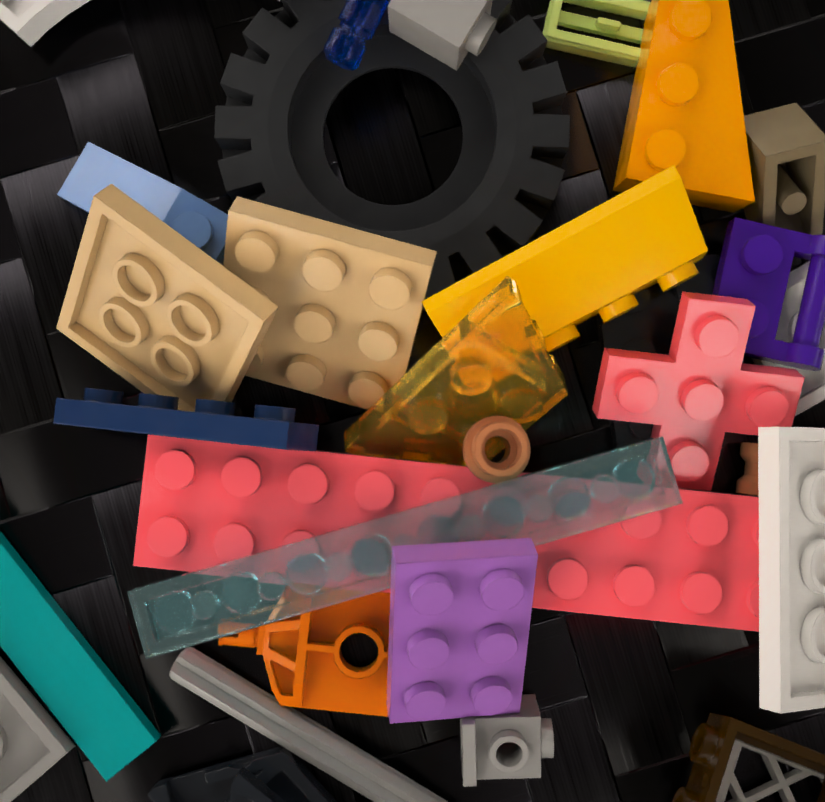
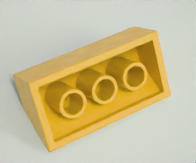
M672 165L421 301L467 378L476 379L484 375L487 383L490 384L521 368L522 364L518 356L541 344L545 354L575 340L580 336L576 325L599 314L603 322L606 323L634 309L639 305L635 294L659 283L662 291L665 292L699 274L694 263L702 260L708 248L681 176L675 165Z

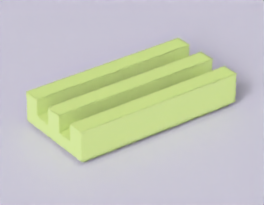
M550 0L542 32L547 39L545 48L636 68L641 48L559 30L557 26L641 44L643 29L623 25L620 21L607 18H593L562 11L561 7L562 3L565 2L645 20L650 4L649 1Z

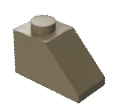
M797 103L745 115L744 121L755 202L743 208L746 220L811 235H822L825 208V133Z

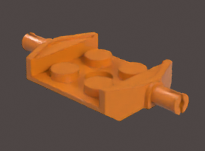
M289 583L268 620H261L259 624L257 622L222 618L219 632L222 633L218 636V645L256 647V655H263L271 689L280 706L388 717L386 700L390 593ZM354 633L369 635L378 647V656L374 662L365 667H356L349 664L341 652V644L346 637Z

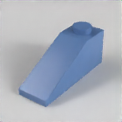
M90 142L86 144L57 193L59 197L89 213L93 196L110 184H113L223 265L228 214L188 191Z

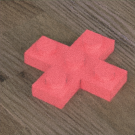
M682 291L669 355L604 348L592 410L598 419L653 424L643 470V476L648 485L711 491L725 432L758 436V427H792L805 377L796 369L742 363L756 308L748 299Z

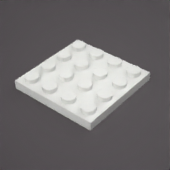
M758 427L759 708L780 714L825 708V428Z

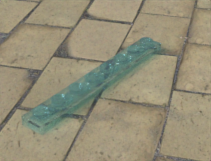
M658 436L134 588L128 591L127 594L145 659H149L390 589L392 546L532 538L534 546H538L683 504L664 438L663 436Z

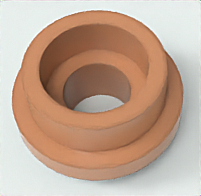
M505 416L485 417L473 424L466 433L463 441L464 461L468 469L483 481L490 483L511 481L523 472L529 462L531 447L528 435L523 427L511 418ZM494 436L501 439L505 445L503 458L495 463L490 461L485 454V444Z

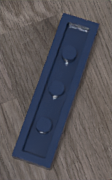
M93 388L84 389L83 400L56 398L53 424L284 450L315 452L317 450L319 425L295 422L296 409L255 405L254 418L235 416L236 403L196 399L195 412L178 410L179 397L139 393L138 406L123 405L124 392Z

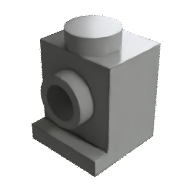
M535 694L522 695L520 713L460 718V753L463 787L477 786V780L541 778V759L554 758V732L552 719L541 718Z

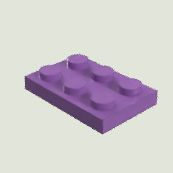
M532 538L392 546L386 700L390 724L520 713L538 553Z

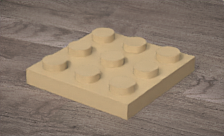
M110 184L93 196L56 329L144 394L179 397L178 410L195 412L196 399L232 402L279 307L120 189Z
M237 196L228 210L223 266L279 307L245 376L395 417L423 309L421 301L426 298L437 251Z

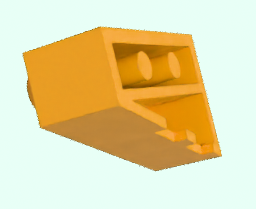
M652 0L645 18L640 45L641 53L636 66L613 191L624 192L675 165L691 205L734 213L755 202L729 0Z

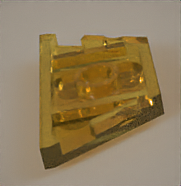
M506 276L344 433L345 452L353 455L467 466L463 457V441L468 430L477 421L490 416H505L519 423L526 431L568 395L564 375L554 355L549 354L545 338L536 320L530 318L522 302L520 289L515 280ZM494 436L486 442L485 454L489 460L493 459L505 448L503 441Z

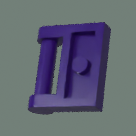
M737 217L733 218L727 225L712 295L744 298L756 306L744 356L798 369L820 371L825 350L819 348L825 322V235H811ZM793 257L809 260L810 263L792 343L776 340L775 338Z

